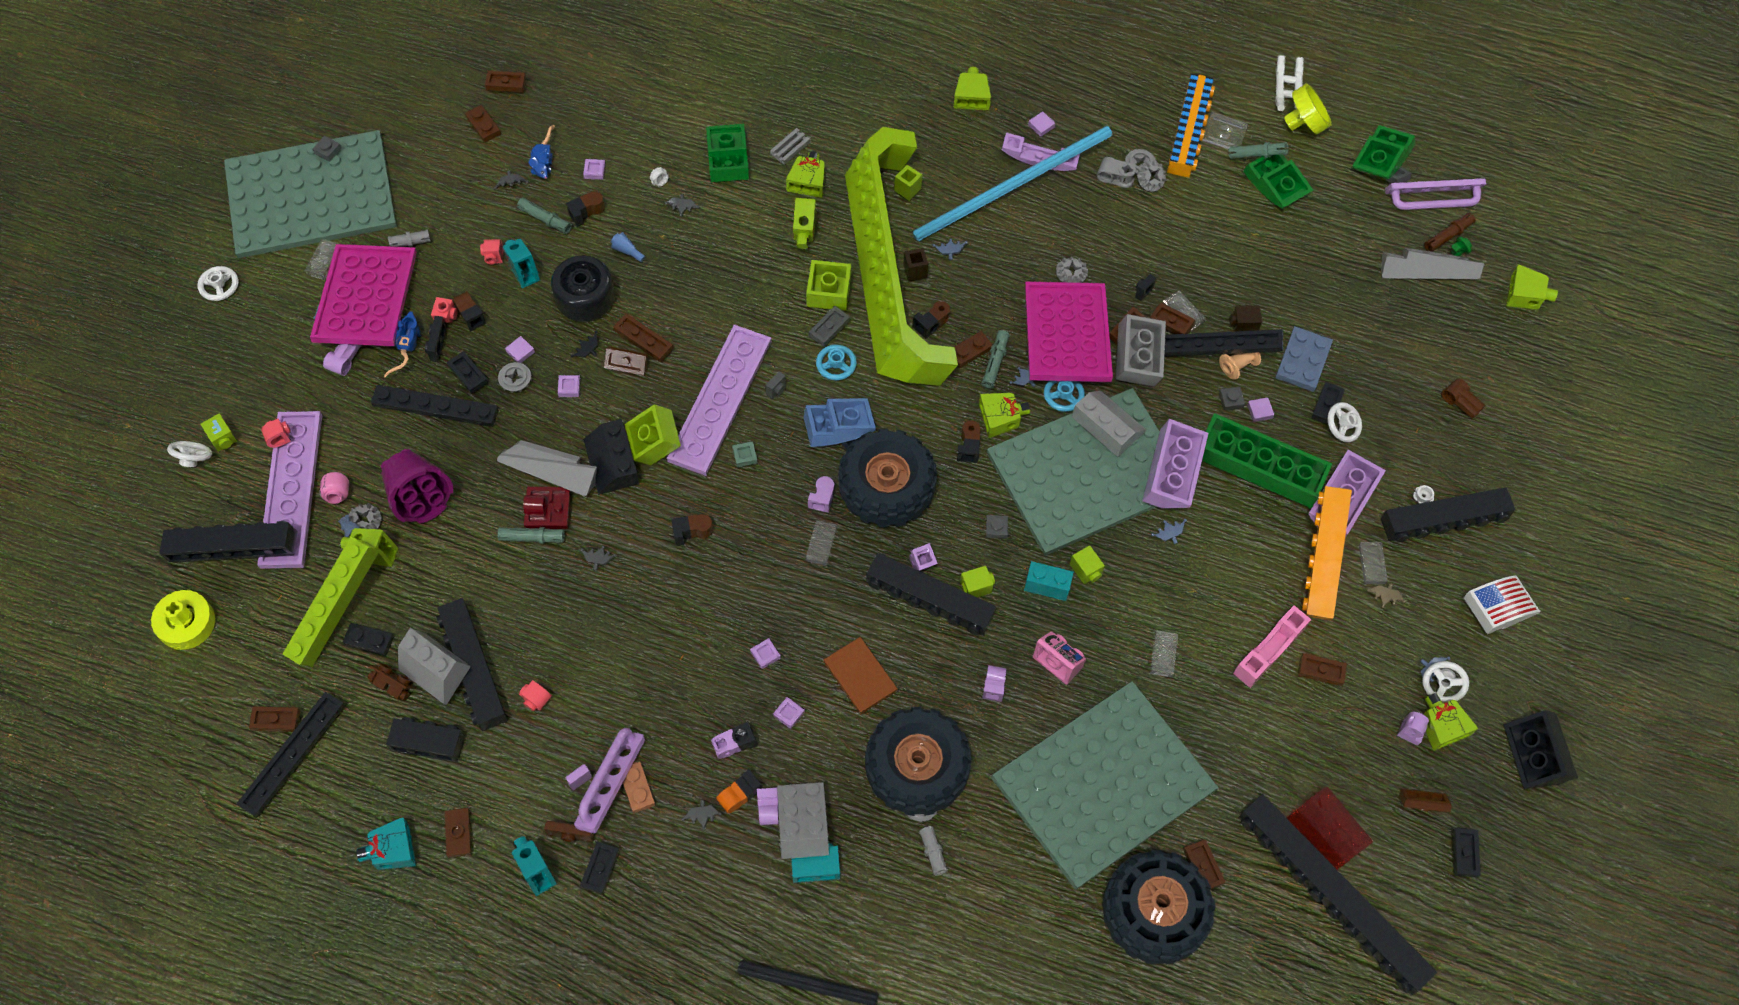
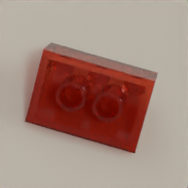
M1328 786L1287 817L1337 870L1373 843L1372 839Z

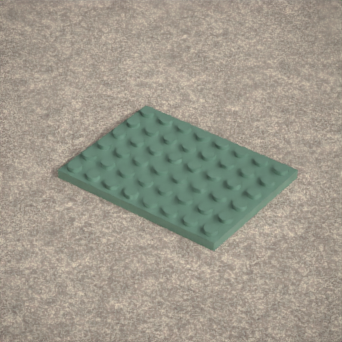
M380 130L332 139L340 143L342 149L330 162L314 154L312 149L318 142L224 159L237 258L397 227Z
M1133 388L1112 396L1110 399L1146 429V432L1119 457L1072 418L1073 413L987 449L988 457L1044 556L1157 507L1142 500L1160 431Z
M1133 681L991 776V779L1075 890L1219 788Z

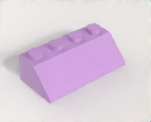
M1169 419L1160 429L1143 502L1160 508L1191 507L1208 437L1207 432Z
M1347 450L1326 484L1329 487L1352 490L1345 538L1386 471L1350 450ZM1317 501L1308 514L1313 522H1315L1316 512L1320 513L1321 505L1317 504Z

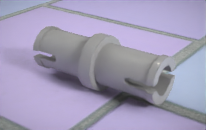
M428 229L413 233L407 231L405 232L406 234L388 236L390 247H413L415 244L430 242Z
M932 826L922 828L919 833L925 846V856L929 858L933 874L935 876L942 875L948 871L942 855L943 848L938 844Z

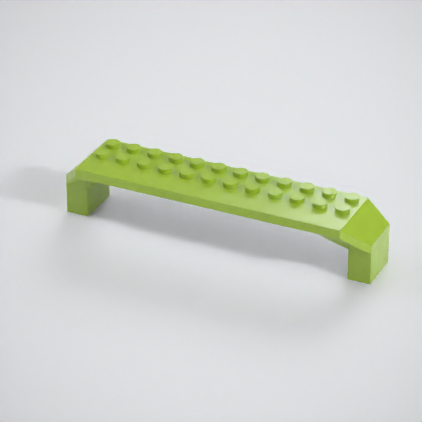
M882 127L861 147L859 154L852 161V165L845 174L877 374L907 383L940 386L958 366L955 347L930 345L907 325L880 168L898 171L904 168L917 149L915 133Z

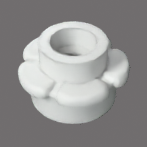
M661 167L654 169L650 175L651 183L657 186L666 184L668 181L667 171Z
M1423 485L1415 489L1416 492L1413 493V498L1418 504L1434 501V491L1431 487Z

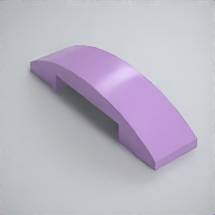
M1006 133L1002 146V151L1029 165H1035L1058 152L1025 143V137ZM1080 154L1050 170H1076Z

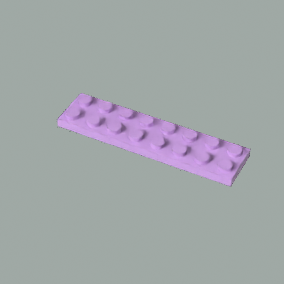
M737 325L732 327L678 435L681 446L668 455L667 462L705 476L707 475L772 342L771 337Z
M320 411L278 412L277 419L281 422L286 421L291 430V433H288L291 442L273 448L263 522L270 524L286 521L298 532L294 555L259 557L258 567L260 569L304 568L322 414Z

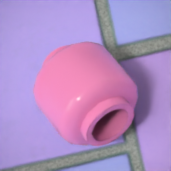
M339 472L325 474L320 483V496L322 499L331 504H337L346 500L349 493V479Z

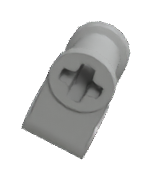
M1105 157L1099 167L1097 178L1103 183L1129 188L1134 183L1133 176L1136 168L1132 163L1116 160L1112 157Z

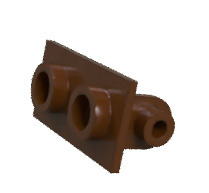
M386 664L370 665V668L374 670L368 675L370 683L382 690H385L387 685L390 684L387 693L398 700L405 701L409 697L408 689H416L417 687L410 683V678L402 674H395L392 672L393 668Z

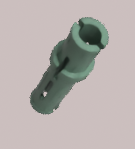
M1265 142L1262 145L1230 146L1229 152L1236 151L1237 153L1229 154L1230 159L1265 156L1267 158L1271 157V155H1287L1288 149L1281 150L1280 148L1288 147V143L1271 144L1270 142Z
M524 197L518 201V209L546 223L547 227H553L563 234L570 232L572 224L558 217V214L551 213Z
M999 330L995 343L991 346V356L981 382L985 388H994L1002 358L1007 352L1006 345L1010 337L1007 331Z
M499 527L498 540L539 542V544H544L545 542L564 543L565 532L564 529H545V527H539V529Z

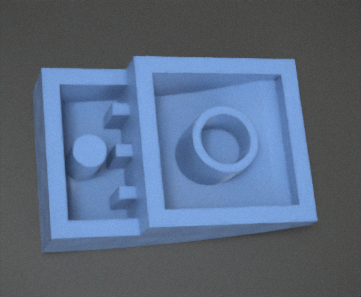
M868 398L827 399L826 405H806L804 421L811 447L851 441L870 431L874 432L876 429Z

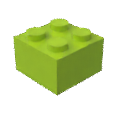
M811 260L806 293L807 307L832 309L836 306L840 310L847 311L851 282V264Z
M654 404L625 424L634 461L653 465L681 446L672 410Z

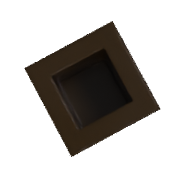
M924 248L904 251L903 265L908 281L927 278L928 261Z
M1260 305L1235 307L1233 314H1230V325L1233 326L1234 332L1260 330L1262 325Z

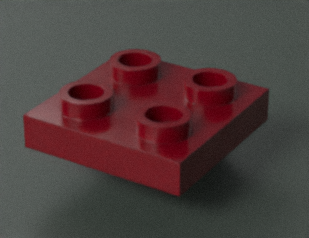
M527 487V494L524 496L523 502L525 514L524 527L529 529H539V527H545V529H568L571 491L562 487Z

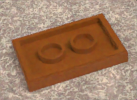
M861 637L823 660L860 715L898 690Z

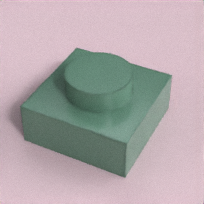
M753 441L732 445L737 467L757 464Z

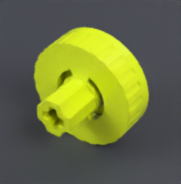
M1306 83L1292 92L1297 109L1284 117L1292 131L1306 123L1315 134H1319L1332 125L1324 104L1309 84Z
M191 590L175 591L166 595L155 606L152 612L151 626L157 637L168 647L177 650L191 649L203 643L210 636L215 626V613L212 606L199 593ZM192 612H193V614H194V620H193V622L190 624V622L192 621V618H193V615H192Z

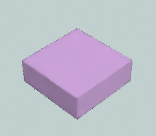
M1041 112L1028 122V125L1040 137L1055 128V122L1044 112Z
M585 159L584 179L603 180L605 160Z
M521 336L505 348L506 352L518 363H522L535 352L534 348Z
M559 376L558 396L579 397L580 376Z
M1269 398L1248 401L1247 406L1253 422L1273 419L1274 412Z
M769 638L750 649L751 654L761 669L781 658Z
M786 697L773 713V716L791 729L805 713V710Z
M582 765L566 776V780L573 791L592 778L586 765Z

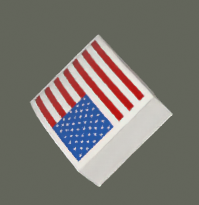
M1516 575L1470 590L1464 596L1466 603L1487 635L1540 613V610Z

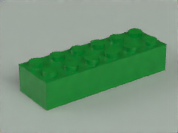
M1214 413L1206 430L1208 437L1202 458L1203 462L1312 509L1318 499L1319 491L1321 492L1332 463Z

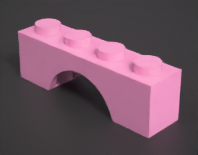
M1293 606L1280 619L1267 637L1239 663L1233 674L1251 688L1305 630L1311 619L1296 606Z

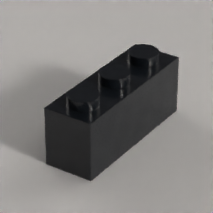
M402 717V720L393 719L386 745L393 752L457 763L465 737L461 730L453 725L441 727L431 721L418 723L414 719Z

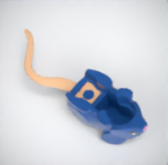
M555 125L549 127L543 143L537 144L532 148L531 158L529 159V165L532 167L530 172L545 179L548 178V173H551V166H549V164L552 165L551 145L547 143Z
M412 311L401 321H398L399 329L395 339V346L398 350H401V354L405 358L404 362L389 370L384 375L385 378L391 372L399 370L407 364L409 358L406 352L415 350L417 336H421V331Z

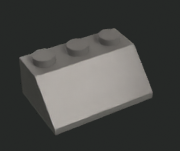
M1101 390L1089 392L1074 407L1072 418L1117 457L1146 432V429Z
M413 628L408 630L398 646L399 671L440 702L447 705L471 666L426 633Z

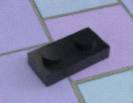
M442 316L434 317L433 324L431 323L429 327V341L425 343V352L428 353L432 362H439L447 330Z
M464 351L447 362L448 367L471 394L488 383L487 378Z
M1325 382L1311 418L1328 424L1329 410L1336 403H1340L1345 389Z
M350 623L342 643L347 647L387 656L394 635L386 631Z
M1454 828L1452 830L1454 876L1480 877L1478 830Z
M596 842L580 884L582 889L601 895L604 894L620 851L619 848Z

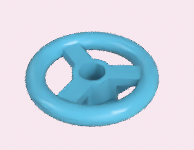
M837 344L823 348L816 359L818 371L822 376L830 380H843L849 377L857 365V360L852 350ZM829 352L828 361L822 364L823 357ZM844 353L850 358V367L844 363ZM833 367L841 369L844 373L831 374L826 370Z
M1048 381L1044 388V397L1052 408L1068 412L1074 410L1075 405L1085 397V392L1079 381ZM1059 382L1057 391L1050 393L1051 387ZM1074 386L1077 388L1079 393L1078 399H1076L1072 395ZM1053 399H1066L1071 405H1060L1054 402Z

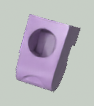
M823 476L817 480L816 494L810 493L808 508L829 513L834 496V482L831 478Z
M930 543L911 550L909 558L913 569L921 571L938 564Z
M988 665L982 699L1002 702L1006 668Z
M1410 712L1404 718L1397 736L1418 746L1427 729L1429 719L1421 713Z
M777 788L757 789L760 825L779 824Z

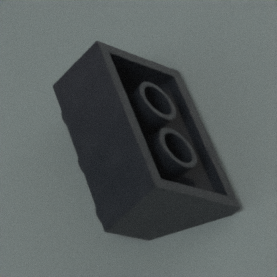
M622 419L601 424L583 439L590 466L597 467L596 488L598 495L639 484Z
M1544 710L1503 724L1524 789L1558 785L1578 778L1556 713Z

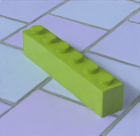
M354 537L349 538L282 655L299 665L313 667L380 550L363 540Z

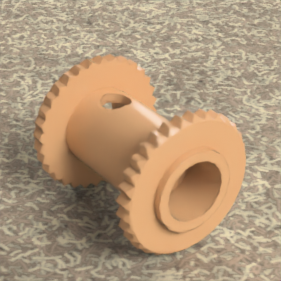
M1260 352L1235 353L1232 356L1222 354L1219 358L1222 371L1229 378L1235 380L1240 376V369L1248 364L1257 366L1261 362Z

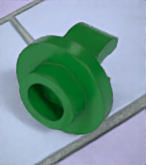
M1458 237L1456 243L1451 246L1453 249L1451 254L1455 256H1461L1463 253L1468 255L1471 253V242L1467 238Z

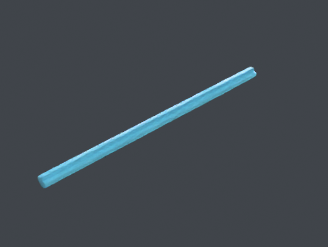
M1109 126L1101 128L913 231L914 238L920 241L1111 137L1112 130Z

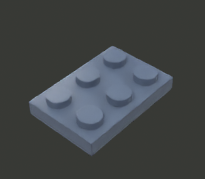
M1294 326L1275 378L1314 392L1333 340Z

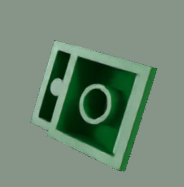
M744 124L706 126L711 182L749 180Z
M1379 125L1373 136H1369L1352 168L1390 179L1399 170L1414 148L1415 136Z
M1271 155V157L1267 158L1262 156L1249 163L1243 170L1254 186L1267 199L1282 209L1313 192V188L1292 159L1287 161L1284 155Z

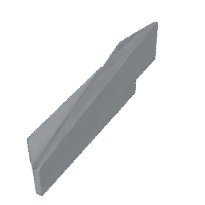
M1404 247L1402 255L1383 252L1381 276L1382 278L1479 279L1484 263L1470 261L1469 258Z
M523 440L515 443L509 449L503 450L497 457V462L582 496H587L596 484V466L580 464V457Z

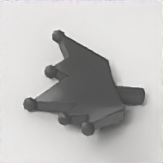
M508 170V175L501 177L494 189H497L500 185L504 187L505 184H508L512 187L515 182L520 184L521 181L529 183V181L519 174L511 175V171Z
M683 194L680 195V198L673 197L665 201V204L672 205L673 210L677 207L680 217H682L686 209L691 212V208H700L691 199H684Z
M602 546L595 553L593 552L594 549L587 553L581 548L586 561L594 563V571H597L598 564L606 565L616 554L610 556L609 551L605 554V546Z
M700 800V807L691 808L681 820L691 819L692 824H695V821L698 819L703 826L702 829L705 830L708 819L710 818L713 822L714 815L721 816L722 813H719L712 805L705 806V800Z

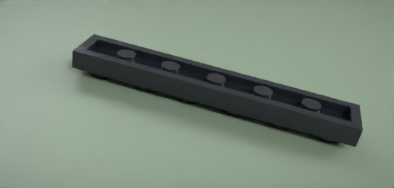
M1283 329L1165 335L1164 357L1283 351Z
M383 385L376 386L371 400V404L374 407L493 427L499 410L497 405Z
M325 692L236 804L257 818L343 710L345 704Z

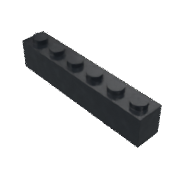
M1507 487L1389 509L1381 517V522L1389 542L1395 540L1403 542L1410 537L1417 536V538H1423L1436 532L1437 534H1444L1452 529L1464 530L1473 525L1481 527L1494 521L1502 523L1509 520L1516 509Z
M286 521L270 524L257 522L254 525L238 523L235 526H195L189 529L175 527L173 530L163 531L159 554L170 563L289 556L295 553L298 531Z
M877 553L866 573V583L876 590L882 589L888 592L891 597L901 598L915 608L921 607L932 616L945 618L950 624L954 626L960 625L974 635L984 636L995 615V605L880 553Z
M461 598L437 607L440 615L436 616L440 628H445L446 634L443 635L447 648L451 647L453 654L471 666L461 681L460 686H465L466 692L463 693L467 706H472L473 712L470 713L474 726L479 725L481 731H485L508 722L464 599Z

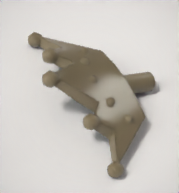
M1389 583L1388 588L1379 585L1372 589H1367V592L1375 593V599L1381 597L1382 608L1391 600L1393 605L1397 601L1406 602L1398 590L1392 589V583Z

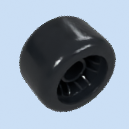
M587 255L573 256L561 262L553 272L551 278L553 297L558 310L565 317L578 322H589L599 319L611 308L615 297L612 276L608 267L599 259Z

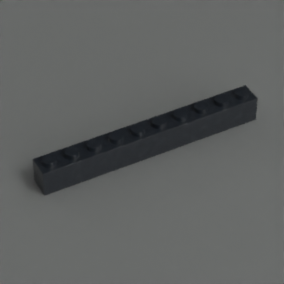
M1263 794L1241 814L1239 819L1243 827L1249 832L1252 831L1258 837L1259 843L1275 855L1276 861L1280 865L1286 866L1292 872V877L1295 881L1303 884L1309 890L1310 896L1325 906L1328 915L1334 920H1338L1344 926V931L1361 944V948L1367 955L1373 956L1379 962V967L1382 971L1391 975L1403 992L1409 993L1412 996L1419 992L1434 977L1437 971Z

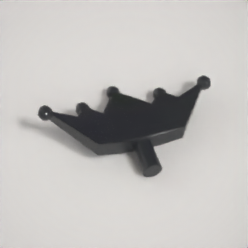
M595 331L593 338L588 336L589 341L579 339L581 349L576 348L578 353L571 354V357L586 358L590 353L596 357L598 354L594 349L598 346V331Z

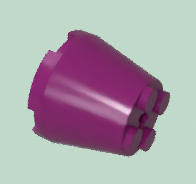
M404 449L381 464L382 479L388 504L398 520L402 522L417 521L420 524L432 520L446 509L447 506L445 504L450 494L453 493V484L442 469L410 449Z

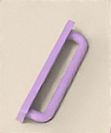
M1486 179L1391 183L1385 190L1386 194L1392 195L1393 204L1402 210L1469 207L1479 203L1481 188L1486 185ZM1473 190V198L1415 202H1402L1400 200V194Z
M623 728L619 731L580 803L579 815L574 823L577 829L591 833L597 832L645 741L643 734L634 733L630 728ZM623 750H631V752L627 756H620V753ZM614 768H621L617 775H610ZM604 787H611L607 794H600L601 789ZM594 806L601 807L597 813H589Z

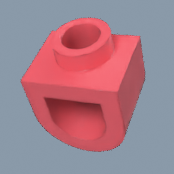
M484 240V243L480 245L481 255L485 257L484 261L487 264L503 263L504 250L502 240Z
M436 297L431 313L433 320L435 316H442L445 323H452L457 318L458 313L453 301Z
M279 419L269 421L261 429L268 447L276 448L291 442L288 433H291V430L286 421L281 422Z
M533 680L529 685H524L519 692V695L525 701L523 704L533 712L535 709L540 711L552 697L547 690Z

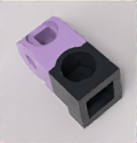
M748 721L715 736L711 740L719 759L726 758L735 752L737 753L747 748L752 749L759 746Z

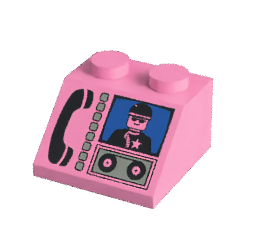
M1052 631L1037 641L1033 658L1066 685L1083 668L1086 661L1080 650L1077 648L1073 649L1067 644L1064 637L1059 634L1056 635Z

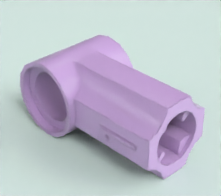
M339 344L334 352H329L325 356L323 367L339 375H347L352 365L351 360L361 345Z

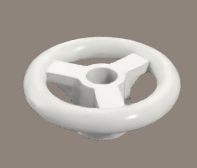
M212 267L200 276L197 285L198 291L208 300H224L236 291L239 280L237 274L228 267ZM232 278L231 287L226 292H223L225 282ZM204 285L213 286L216 289L217 295L207 293Z
M1344 402L1336 403L1330 408L1328 425L1332 434L1343 442L1355 441L1362 431V421L1358 411L1352 405ZM1341 408H1342V409H1346V410H1348L1349 412L1345 413L1344 411L1341 410ZM1335 414L1339 418V430H1337L1334 423ZM1356 427L1355 432L1351 436H1344L1347 429Z
M178 441L171 443L167 447L168 453L180 459L179 464L185 467H195L198 461L207 460L212 456V450L209 447L196 442Z
M1441 661L1434 663L1423 675V687L1429 696L1435 693L1430 687V677L1432 673L1437 676L1439 688L1436 693L1442 703L1460 700L1469 689L1467 673L1461 666L1453 662ZM1450 669L1456 671L1461 676V678H1456L1455 673ZM1443 679H1448L1450 682H1447V683H1446V682H1443L1442 680H1443ZM1462 685L1457 694L1443 696L1446 689Z

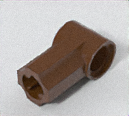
M1460 378L1454 380L1441 393L1442 398L1448 404H1456L1472 419L1486 406L1470 392L1469 385Z

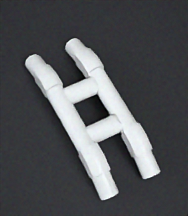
M1278 56L1275 98L1278 111L1285 109L1284 98H1293V91L1284 90V83L1295 84V90L1302 86L1304 58H1296L1294 76L1284 75L1285 56Z

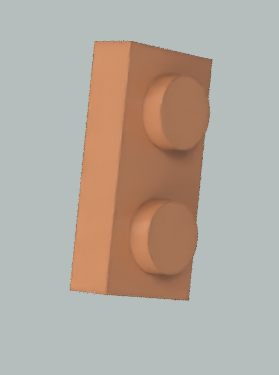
M641 762L632 764L623 784L634 814L655 806Z

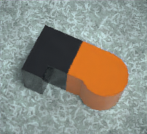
M749 769L741 774L742 776L724 789L716 798L728 814L734 812L755 797L757 789H762L761 783Z

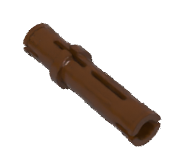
M1468 212L1460 219L1452 221L1450 226L1424 242V248L1434 252V250L1451 238L1461 235L1467 227L1476 222L1475 216Z

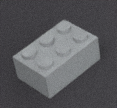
M1129 314L1122 319L1118 326L1116 380L1155 386L1163 378L1166 321Z
M824 783L777 786L782 859L829 855Z

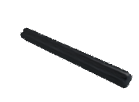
M741 960L738 965L737 971L741 975L864 1005H877L878 993L744 960Z

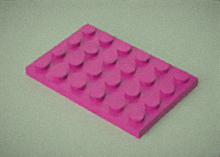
M336 244L310 336L312 343L394 346L396 333L399 329L398 321L401 320L417 255L416 248Z
M1025 282L1029 380L1112 382L1113 372L1105 283Z

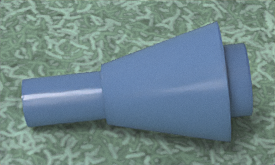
M624 232L614 235L611 240L612 249L633 256L639 262L645 259V256L636 250V247Z

